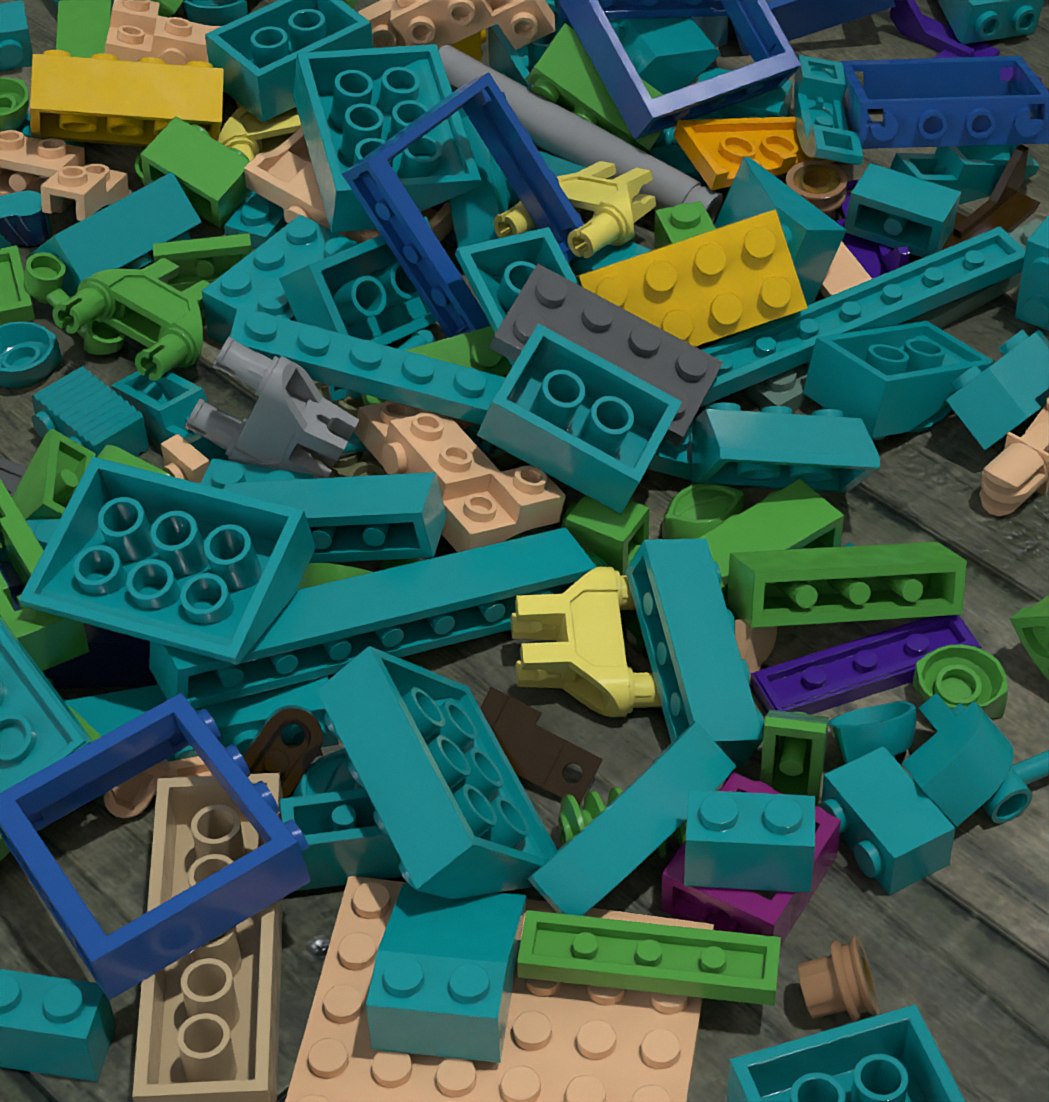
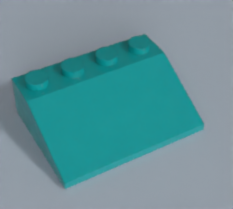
M437 44L297 53L293 98L331 233L377 229L342 173L453 93ZM459 110L389 161L392 169L420 212L474 190L481 185V177Z
M92 456L25 586L19 602L23 607L238 665L294 596L316 545L305 512L302 509Z
M368 646L316 690L327 712L324 715L325 723L332 734L342 741L351 759L348 763L349 771L356 782L367 791L376 809L373 812L374 820L383 834L391 839L401 858L399 870L412 888L419 892H426L452 900L534 887L528 878L557 851V848L468 686Z

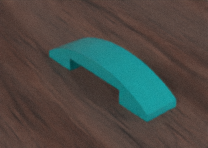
M798 55L797 58L801 66L795 72L794 106L796 129L801 148L809 157L851 165H861L864 156L858 132L848 130L842 103L847 88L843 64Z
M697 721L692 723L652 761L653 763L586 827L570 838L528 878L531 884L557 913L583 916L641 864L687 819L688 790L715 791L735 769L736 765Z

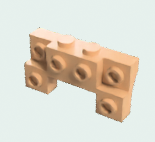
M114 0L105 54L115 55L121 61L138 62L140 58L155 57L165 60L166 64L185 65L190 61L208 62L205 34L222 26L213 27L193 23L182 18L158 16L160 3L151 0Z
M380 0L358 11L360 15L371 22L373 48L437 44L439 50L444 45L455 44L497 23L511 45L517 50L555 32V14L545 0Z
M301 126L279 147L267 153L258 154L244 167L246 188L282 207L284 210V220L288 224L301 214L330 229ZM448 202L438 212L432 208L421 211L423 217H427L431 229L439 242L454 228ZM378 229L337 232L358 243H363L381 235Z
M15 130L0 132V196L26 190L41 193L42 212L49 214L52 212L62 213L76 200L77 220L82 221L95 214L102 207L111 205L129 195L128 174L110 170L108 166L103 164L85 165L83 147L67 145L65 141L56 138L42 140L26 137L23 133Z
M389 400L384 403L359 407L357 415L359 422L354 433L384 467L387 474L436 472L447 514L442 535L457 552L504 542L524 531L559 522L566 495L545 472L532 465L500 471L463 431L468 426L473 427L474 423Z

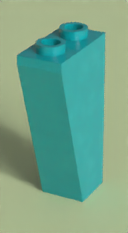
M937 0L956 38L961 44L1034 34L1044 4V0Z

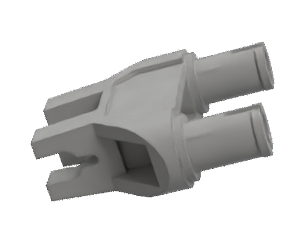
M229 336L217 356L213 368L219 369L255 389V395L259 397L249 419L244 418L241 421L200 398L184 428L203 436L227 450L225 455L229 456V461L314 475V479L328 478L332 470L315 462L313 458L333 468L348 441L332 434L329 430L335 431L349 440L359 419L322 397L308 373L298 364L283 356L280 359L275 356L271 360L236 342L234 338Z

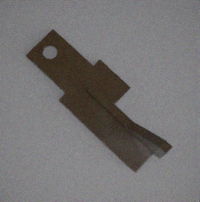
M1020 144L1015 148L988 201L968 217L957 212L953 231L942 250L999 226L1009 234L1035 213L1041 202L1018 192L1024 182L1028 147ZM909 254L908 264L922 259V257Z
M490 687L480 709L515 773L561 798L564 795H573L580 806L603 759L538 726L537 723L542 712ZM575 763L581 767L583 775L579 782L571 784L565 780L563 772L567 765Z

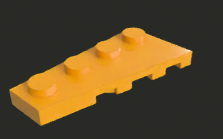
M795 117L678 120L673 135L711 191L732 185L743 157H750L774 176L787 173L794 165L803 161L820 160L830 163L835 162L809 157L804 153L798 139Z

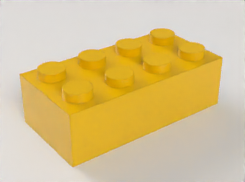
M47 50L43 54H33L30 99L31 138H56L63 141L147 147L176 116L190 125L195 124L202 127L209 133L211 138L217 141L222 124L224 68H213L211 63L204 61H190L185 65L166 64L165 60L155 57L140 58L138 62L121 61L117 56L105 53L94 54L91 58L71 57L70 53L62 50Z
M776 209L575 276L581 287L694 347L808 309Z

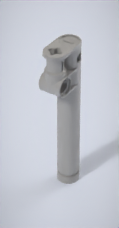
M444 45L439 49L452 92L489 72L501 92L504 91L506 100L522 126L530 133L536 147L552 156L586 168L599 161L614 163L616 174L607 178L610 180L635 168L652 170L653 180L643 185L639 194L655 196L656 207L652 211L655 212V210L673 207L682 203L701 201L712 222L715 221L723 203V195L715 190L711 191L708 186H702L701 182L535 93L450 45Z

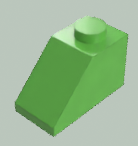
M54 429L47 432L12 496L24 519H60L92 456L95 457L96 453Z
M769 710L764 723L760 782L769 785L775 791L782 794L815 796V806H818L829 717L809 715L803 712Z

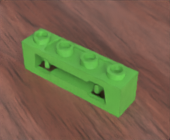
M0 478V532H2L8 559L22 583L26 586L44 550ZM0 572V617L3 618L41 671L90 652L82 622L23 607L19 602L21 595L16 596L20 610L15 611L9 586Z

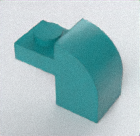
M935 693L919 709L938 732L902 764L919 787L957 827L989 800L1002 785L1010 771L1014 750L1009 738L975 700L966 708L960 702L951 709Z

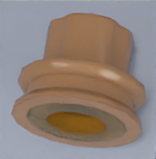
M810 160L794 165L787 172L785 180L787 186L834 220L836 209L845 202L847 195L848 178L845 171L838 165L827 161Z
M857 934L852 936L850 943L844 945L833 940L831 942L832 955L798 963L800 985L812 1019L823 1018L824 1016L848 1011L853 1022L859 1021L861 1014L869 1012L872 1016L880 1015L879 1001L865 950Z

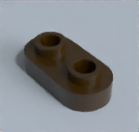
M288 705L275 710L267 718L242 754L250 774L279 773L283 798H288L321 749L323 733L320 723L311 711L301 706ZM288 725H297L304 732L302 739L296 744H287L281 739V732Z

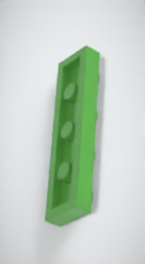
M526 910L517 960L518 978L775 1006L781 937Z

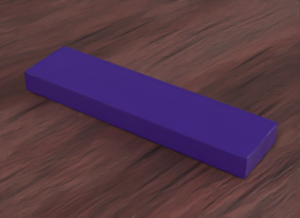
M959 615L931 616L751 673L750 687L766 714L769 710L803 712L812 715L913 682L917 661L937 648L962 644L980 649L982 647Z

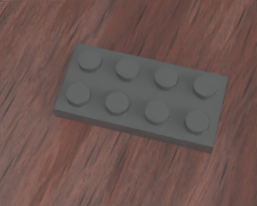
M537 264L496 331L489 347L516 362L537 324H541L682 401L662 439L676 448L679 447L723 364L719 359L540 264Z

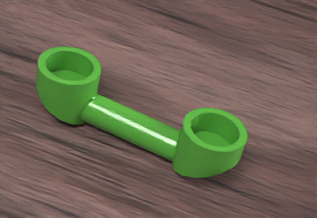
M41 252L31 255L27 259L25 266L24 283L27 291L37 301L50 304L53 308L70 298L62 290L66 266L62 259L54 254ZM96 320L88 322L77 331L84 339V351L94 355H108L123 348L126 338L124 333L104 322L99 323Z

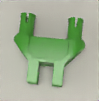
M165 258L142 270H102L82 280L77 288L76 295L56 305L53 309V319L60 329L67 326L66 332L72 334L93 320L99 323L104 322L145 345L148 349H144L137 354L135 365L142 376L149 374V380L157 381L176 366L182 368L189 367L200 359L203 345V327L206 325L201 291L210 283L201 280L182 292L178 291L166 283L178 276L180 266Z

